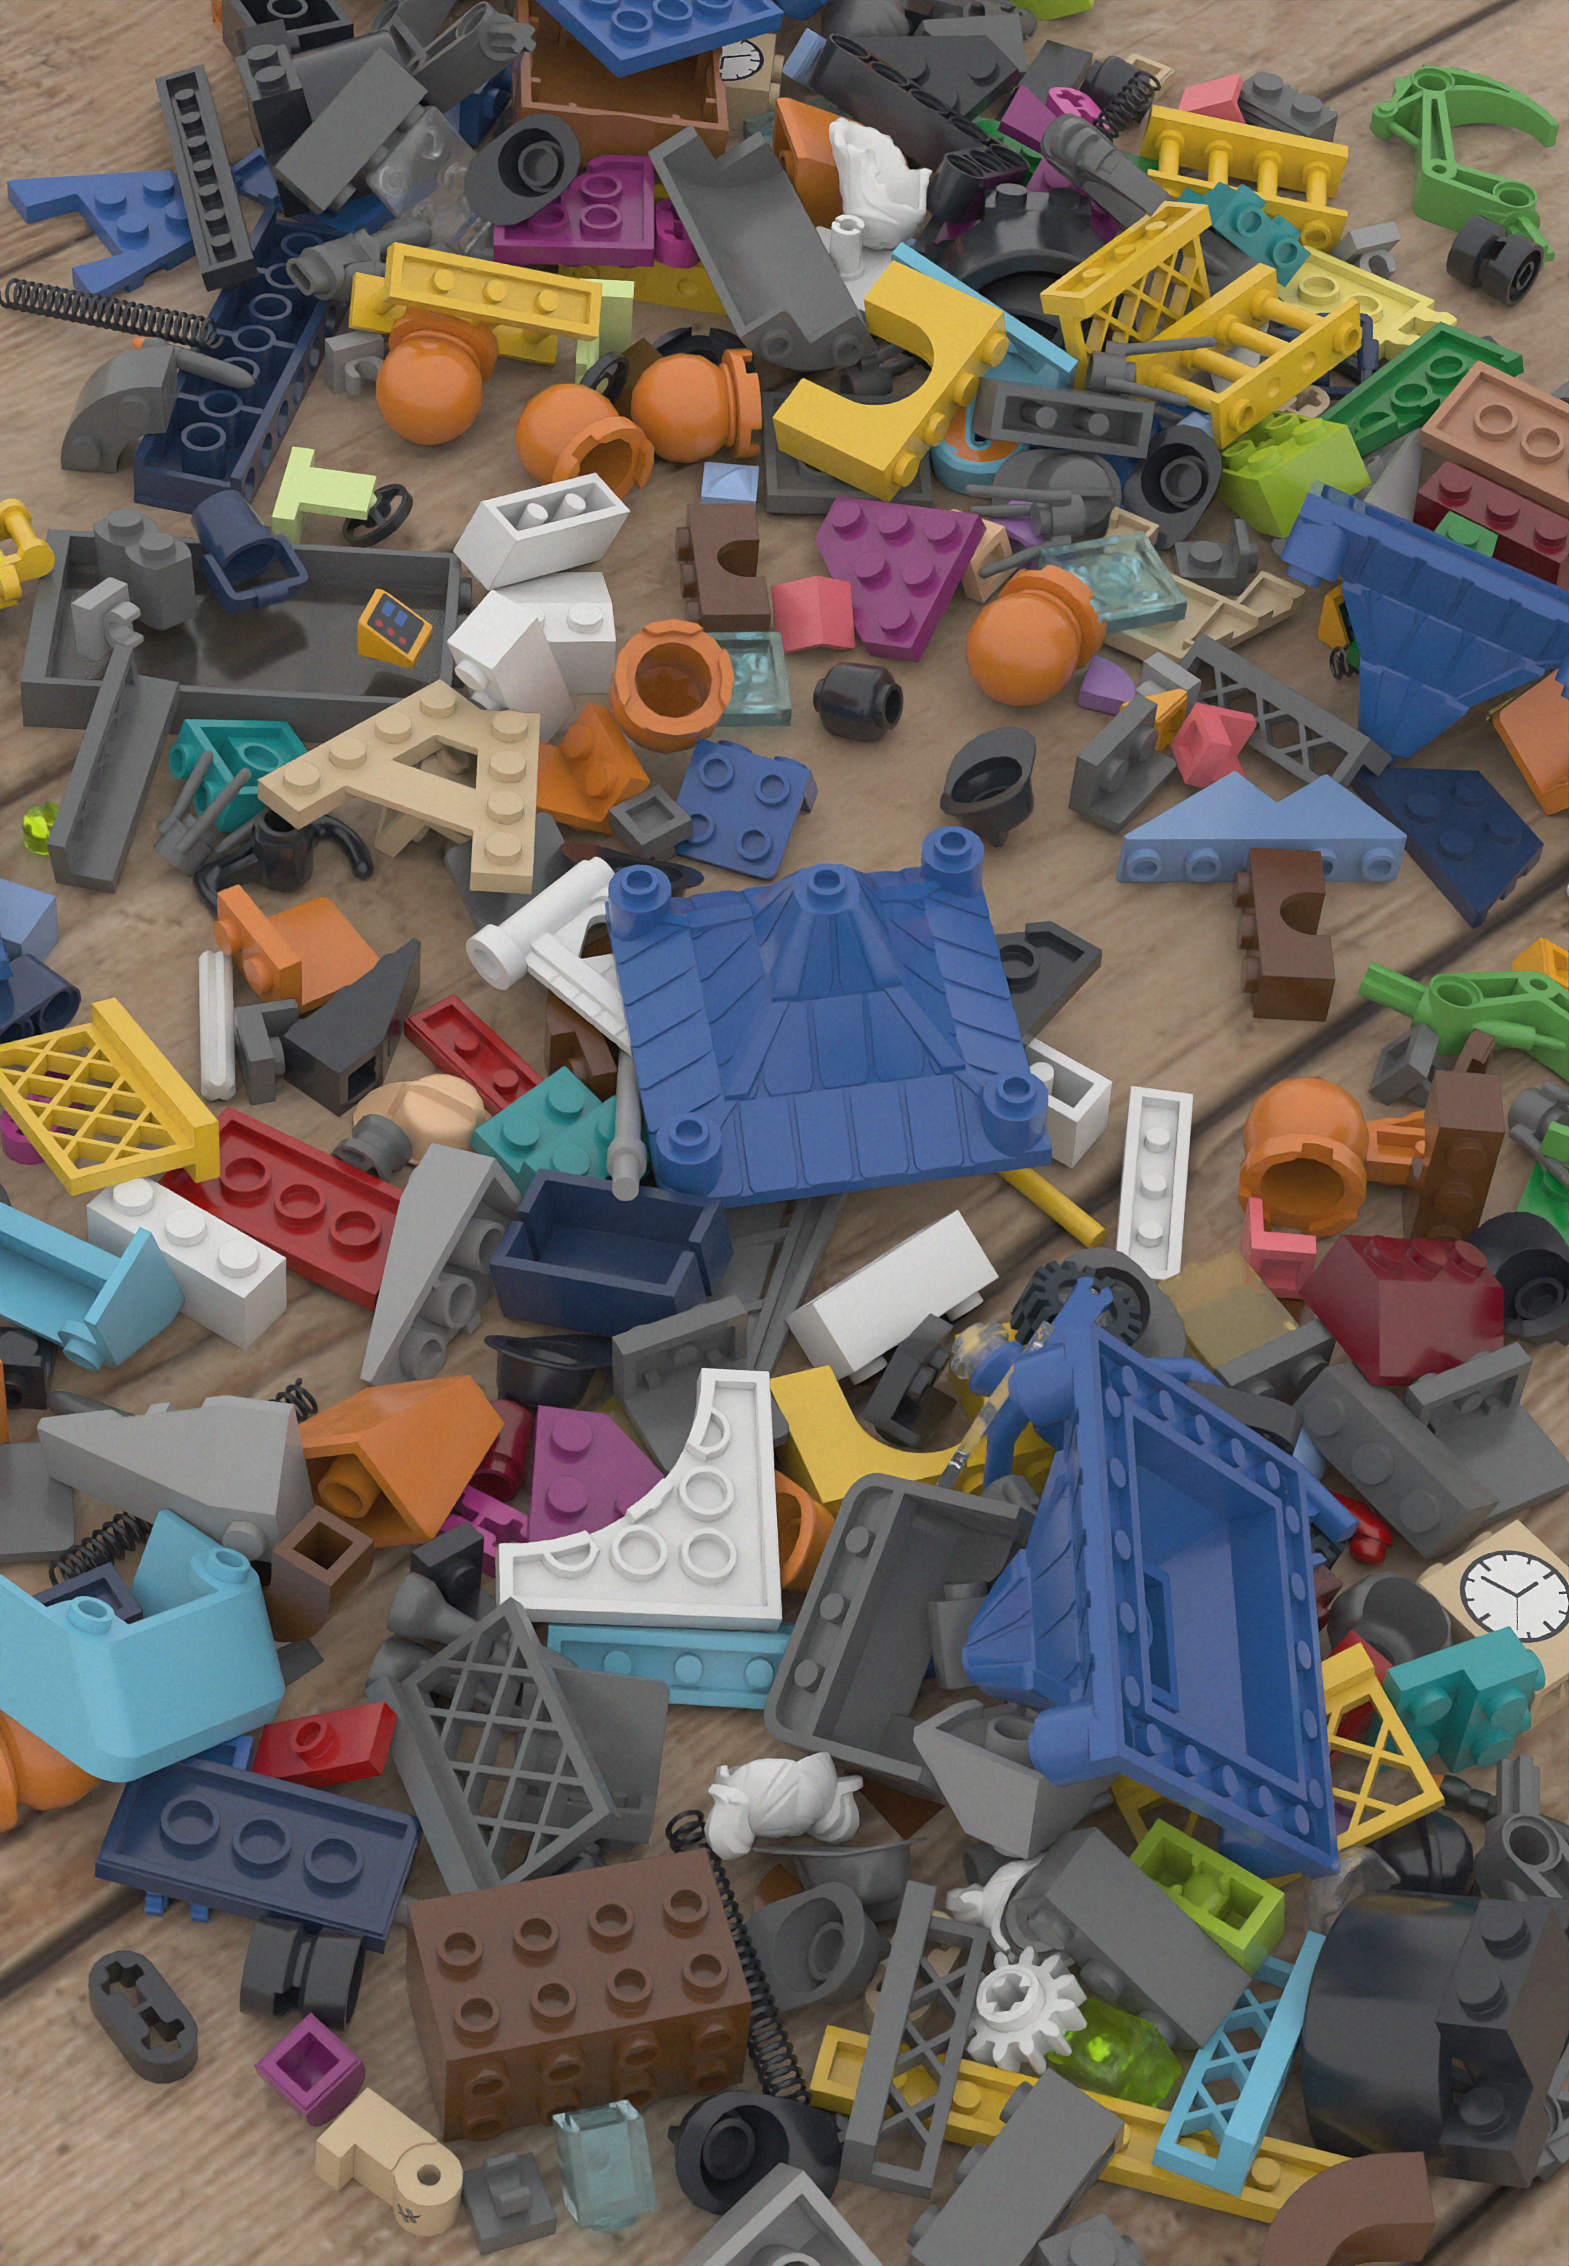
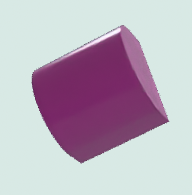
M312 2013L306 2016L254 2065L257 2074L311 2126L315 2127L329 2122L350 2104L359 2092L366 2075L363 2061Z

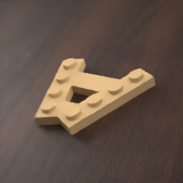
M439 679L258 779V799L299 830L350 800L360 797L473 837L470 890L532 894L540 713H526L513 710H481ZM446 746L477 755L476 789L411 766Z

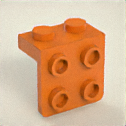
M1559 669L1552 670L1493 714L1492 719L1494 727L1546 816L1569 808V700L1560 695L1565 685L1555 680Z
M239 884L217 893L218 920L213 923L216 942L226 956H232L233 965L264 1003L294 999L299 1009V1015L325 1005L340 988L353 984L373 969L380 960L336 905L328 898L317 897L266 918Z

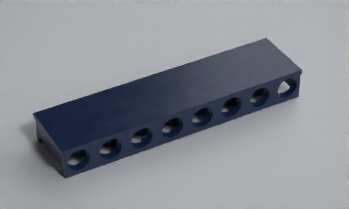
M265 207L249 237L259 277L247 280L245 284L238 288L221 290L207 318L211 317L214 319L217 327L215 339L210 345L216 344L220 336L224 337L221 345L214 351L197 347L190 348V350L245 369L253 376L255 384L251 388L237 389L179 369L177 373L179 393L166 433L144 435L133 456L134 503L192 515L195 509L212 495L222 491L236 490L241 493L251 506L325 357V339L335 336L351 301H324L314 295H304L288 276L286 264L289 259L299 257L306 248L342 238L349 233L277 219V208ZM358 224L354 233L362 228H365L368 233V226ZM208 323L205 342H208L212 335L211 323ZM199 333L196 337L197 341L200 339Z

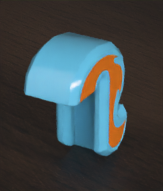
M976 395L968 406H961L951 419L948 431L942 442L936 447H930V463L936 479L952 491L967 494L965 488L970 484L992 485L994 475L1006 460L1019 452L1029 451L1030 444L995 439H988L983 442L975 441V433L971 432Z

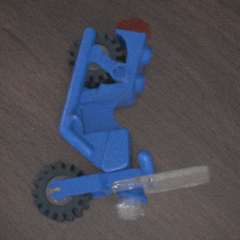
M1056 1260L1047 1262L1045 1267L1040 1266L1035 1271L1011 1312L1013 1316L1010 1320V1327L1013 1330H1018L1014 1337L1016 1341H1008L1009 1331L999 1322L990 1323L986 1326L982 1323H976L967 1328L956 1339L952 1346V1352L955 1355L951 1362V1370L960 1379H969V1389L975 1395L989 1397L935 1486L952 1489L986 1438L987 1447L983 1491L997 1479L1011 1475L1015 1442L1030 1422L1027 1416L1017 1412L1009 1395L1008 1379L1010 1374L1014 1372V1364L1017 1357L1024 1353L1063 1342V1328L1088 1320L1131 1348L1142 1329V1322L1137 1321L1140 1316L1137 1306H1127L1131 1297L1125 1290L1116 1293L1112 1289L1116 1283L1107 1275L1103 1281L1095 1278L1096 1269L1087 1265L1080 1272L1077 1270L1075 1262L1065 1260L1061 1267ZM1184 1357L1147 1358L1182 1383L1186 1381H1199L1225 1387L1203 1364L1194 1359ZM1064 1421L1043 1427L1033 1424V1428L1039 1437L1057 1451L1064 1450ZM1304 1467L1318 1632H1320L1332 1617V1613L1327 1608L1343 1586L1330 1570L1347 1547L1345 1545L1359 1526V1521Z

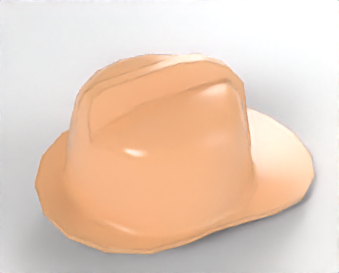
M433 1074L418 1081L395 1082L376 1088L359 1101L353 1114L354 1126L363 1116L368 1114L384 1116L397 1124L408 1136L413 1147L412 1157L408 1163L417 1167L431 1142L479 1154L470 1145L474 1130L492 1118V1115L484 1109L483 1100L476 1089L465 1080L449 1074Z

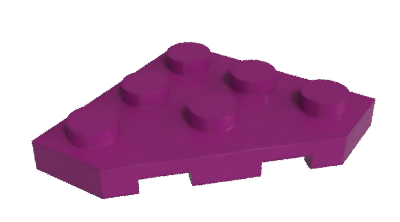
M600 155L587 163L586 172L576 177L562 195L558 196L531 218L516 225L498 226L494 224V262L510 263L515 266L555 264L568 267H581L584 265L617 266L626 269L637 266L654 267V165L650 157Z
M837 496L814 540L832 579L850 582L854 625L869 654L872 656L919 662L987 528L979 514Z
M539 1405L534 1423L525 1543L557 1539L585 1530L588 1534L599 1531L623 1518L628 1508L647 1495L666 1477L607 1414Z

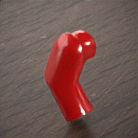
M1328 1490L1359 1521V1526L1353 1533L1354 1538L1349 1547L1351 1558L1372 1566L1380 1565L1384 1561L1387 1546H1393V1532L1391 1528L1365 1502Z

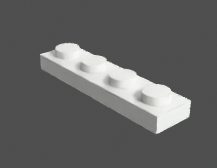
M1131 1086L1127 1104L1115 1250L1123 1252L1139 1264L1167 1298L1176 1299L1180 1280L1193 1094Z

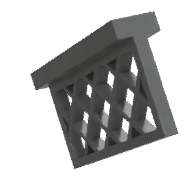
M509 1597L402 1682L385 1673L364 1690L370 1704L385 1701L398 1715L389 1751L450 1895L549 1877L622 1821L524 1606L514 1598ZM511 1629L514 1640L506 1665L486 1664L493 1642ZM451 1674L461 1675L450 1709L435 1708L429 1692ZM481 1678L500 1680L489 1715L470 1712ZM520 1683L536 1684L539 1690L529 1720L510 1718ZM465 1726L484 1728L473 1763L459 1762L456 1757ZM505 1731L525 1733L513 1769L494 1766ZM545 1736L561 1738L563 1743L554 1774L534 1772ZM489 1780L509 1782L497 1818L483 1817L479 1810ZM529 1785L549 1788L538 1824L518 1822ZM570 1791L586 1793L593 1811L571 1828H559ZM513 1835L532 1837L533 1841L526 1862L508 1875L503 1864Z

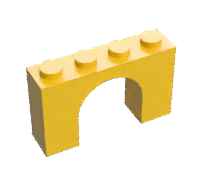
M892 260L863 298L868 331L925 360L932 368L926 382L912 395L898 402L886 405H865L848 400L802 378L772 417L780 451L887 503L892 500L901 486L907 487L913 481L921 459L931 446L936 447L942 442L948 431L951 419L961 406H968L974 399L979 386V377H983L990 367H997L1001 363L1009 345V339L1006 336L1004 311Z
M1010 1322L954 1335L948 1379L974 1432L960 1444L938 1452H905L884 1445L871 1437L856 1421L830 1365L771 1378L770 1395L789 1424L788 1441L782 1446L773 1448L786 1477L808 1492L811 1498L826 1507L835 1519L849 1488L858 1479L871 1473H883L981 1496L983 1493L988 1433L1009 1399L1006 1397L996 1399L975 1395L969 1389V1380L973 1374L970 1371V1365L976 1355L989 1344L996 1341L1002 1344L1016 1341L1014 1337L1018 1330L1011 1329ZM1022 1345L1025 1348L1024 1353H1028L1030 1346ZM1031 1421L1015 1442L1011 1474L1026 1477L1035 1493H1041L1045 1488L1055 1452L1058 1451L1038 1436Z

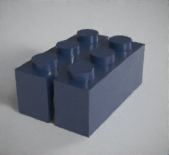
M539 1168L517 1209L519 1221L511 1220L488 1264L504 1317L613 1337L627 1332L638 1325L650 1324L688 1311L699 1304L707 1303L706 1296L713 1297L734 1252L721 1199L639 1185V1193L634 1199L621 1201L612 1192L611 1180Z

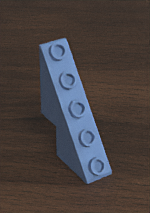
M1233 771L1123 836L1116 880L1119 882H1233L1236 871L1245 872L1248 852L1251 847L1321 851L1324 882L1393 881L1398 876L1407 835L1327 774H1324L1277 803L1238 772Z

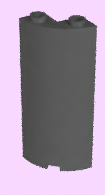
M692 124L647 152L738 337L748 349L765 361L797 370H820L838 366H850L859 359L879 350L783 165L760 131L716 159Z

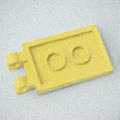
M1307 245L1303 247L1311 254L1286 287L1277 283L1278 296L1283 301L1314 314L1331 313L1350 298L1359 301L1360 313L1368 314L1373 320V339L1379 341V360L1385 357L1388 361H1391L1440 321L1453 327L1457 325V319L1447 312L1434 311L1435 300Z

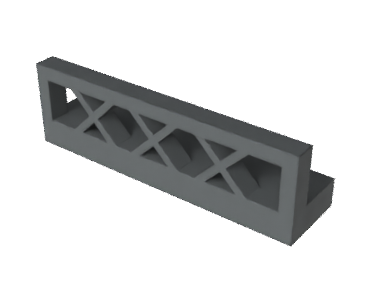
M1203 632L1200 633L1179 663V666L1195 675L1202 663L1215 672L1216 690L1199 694L1197 703L1206 705L1218 703V707L1231 710L1230 699L1246 694L1256 698L1258 716L1254 717L1257 723L1254 731L1260 729L1261 738L1252 733L1245 744L1307 784L1320 777L1316 774L1315 752L1334 748L1346 756L1331 777L1344 788L1348 787L1362 766L1379 776L1392 758L1369 737ZM1269 707L1275 710V712L1270 713ZM1287 721L1297 724L1299 726L1301 743L1276 749L1273 743L1272 726ZM1312 735H1314L1318 739L1312 740ZM1302 756L1303 765L1293 760V758Z
M115 644L47 842L55 881L59 884L111 894L116 893L181 697L179 682L138 675L133 647Z
M908 1880L844 2140L839 2179L930 2200L991 1929L933 1916L937 1886ZM927 1940L969 1949L970 1954L967 1965L940 1978L924 1956ZM918 1977H920L926 1986L915 1991ZM962 1987L958 2002L951 1992ZM937 2000L954 2023L953 2028L925 2042L909 2020V2014ZM903 2040H905L911 2050L900 2055ZM947 2050L943 2067L936 2056ZM922 2064L938 2086V2093L910 2107L893 2084L894 2078ZM889 2105L896 2115L884 2121ZM932 2116L928 2132L921 2121ZM906 2129L923 2152L920 2171L875 2161L878 2144Z

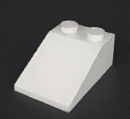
M554 572L493 589L538 617L569 694H609L611 677L615 667L616 636L612 601L602 572Z

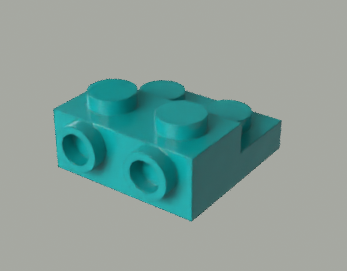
M1219 181L1212 191H1207L1204 197L1186 188L1177 199V202L1208 205L1212 222L1208 229L1252 257L1258 263L1275 268L1277 283L1286 287L1311 254L1298 241L1302 233L1280 215H1277L1274 220L1270 219L1262 210L1266 202L1244 184H1241L1235 190Z
M185 719L175 744L170 748L168 768L174 779H183L187 782L203 752L211 751L214 758L193 798V807L198 816L204 813L241 769L247 768L251 771L250 779L213 822L219 832L232 833L267 807L265 803L258 799V779L308 751L287 721Z
M564 1066L474 1130L470 1145L479 1154L495 1158L523 1197L539 1168L612 1181L613 1178L607 1170V1150L615 1137L616 1096L614 1095L602 1103ZM642 1122L641 1141L647 1150L646 1171L639 1179V1182L653 1167L646 1128Z
M1507 1626L1389 1668L1386 1671L1382 1688L1423 1761H1427L1438 1752L1450 1772L1455 1773L1477 1764L1480 1767L1492 1766L1512 1752L1517 1735L1528 1731L1531 1727V1714L1528 1702L1531 1693L1544 1688L1545 1673L1537 1655L1532 1650L1526 1649L1512 1628ZM1376 1711L1374 1712L1365 1745L1374 1748L1382 1726ZM1389 1736L1385 1751L1400 1755ZM1380 1764L1378 1773L1392 1769L1393 1767Z

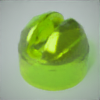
M46 801L44 805H33L24 815L22 823L23 842L32 852L49 855L47 842L52 830L48 831L47 825H54L60 807L59 804Z

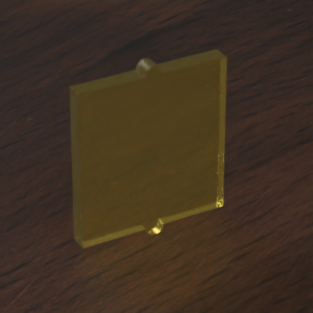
M1235 1247L1198 1264L1192 1261L1187 1262L1182 1272L1156 1284L1172 1302L1185 1324L1188 1348L1213 1375L1215 1367L1300 1327Z

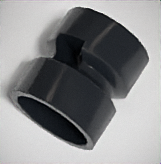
M1475 215L1466 222L1456 236L1448 254L1446 271L1451 277L1473 288L1483 284V292L1486 295L1511 307L1523 300L1536 281L1543 263L1544 248L1518 233L1507 237V229L1504 226L1482 215Z
M261 1915L253 1929L245 1959L240 1989V2012L246 2015L284 2021L292 2011L299 2012L302 2020L312 2013L329 2030L346 2033L354 2016L362 1983L366 1956V1935L323 1927L314 1937L307 1935L302 1922Z

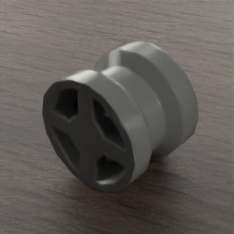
M368 1114L363 1116L354 1126L352 1138L342 1140L335 1147L331 1156L390 1183L392 1172L402 1170L411 1159L413 1147L405 1132L392 1120L381 1115Z

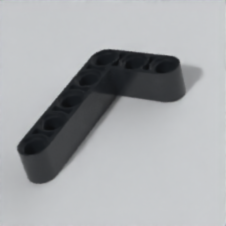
M839 34L829 35L807 79V83L817 93L866 127L877 129L881 134L889 135L893 140V144L903 153L926 169L933 171L934 175L927 187L926 210L931 214L954 224L981 219L984 188L996 189L998 185L1007 183L1022 184L1030 169V164L1020 154L859 43Z

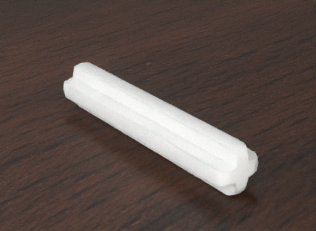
M207 950L199 957L201 1094L209 1101L218 1098L227 1101L236 1093L233 963L231 955L226 956L222 951L214 953Z

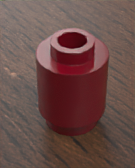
M498 1399L489 1402L505 1424L468 1482V1485L505 1503L512 1500L516 1496L517 1491L526 1483L532 1457L535 1418L520 1404L507 1399Z

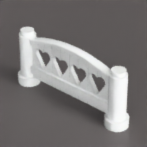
M593 857L589 861L582 860L498 927L492 924L486 925L467 940L466 950L479 974L495 988L507 990L529 972L632 1057L613 955L607 954L581 959L589 928L596 923H606L605 902L608 901L609 882L615 874L604 860L599 857Z

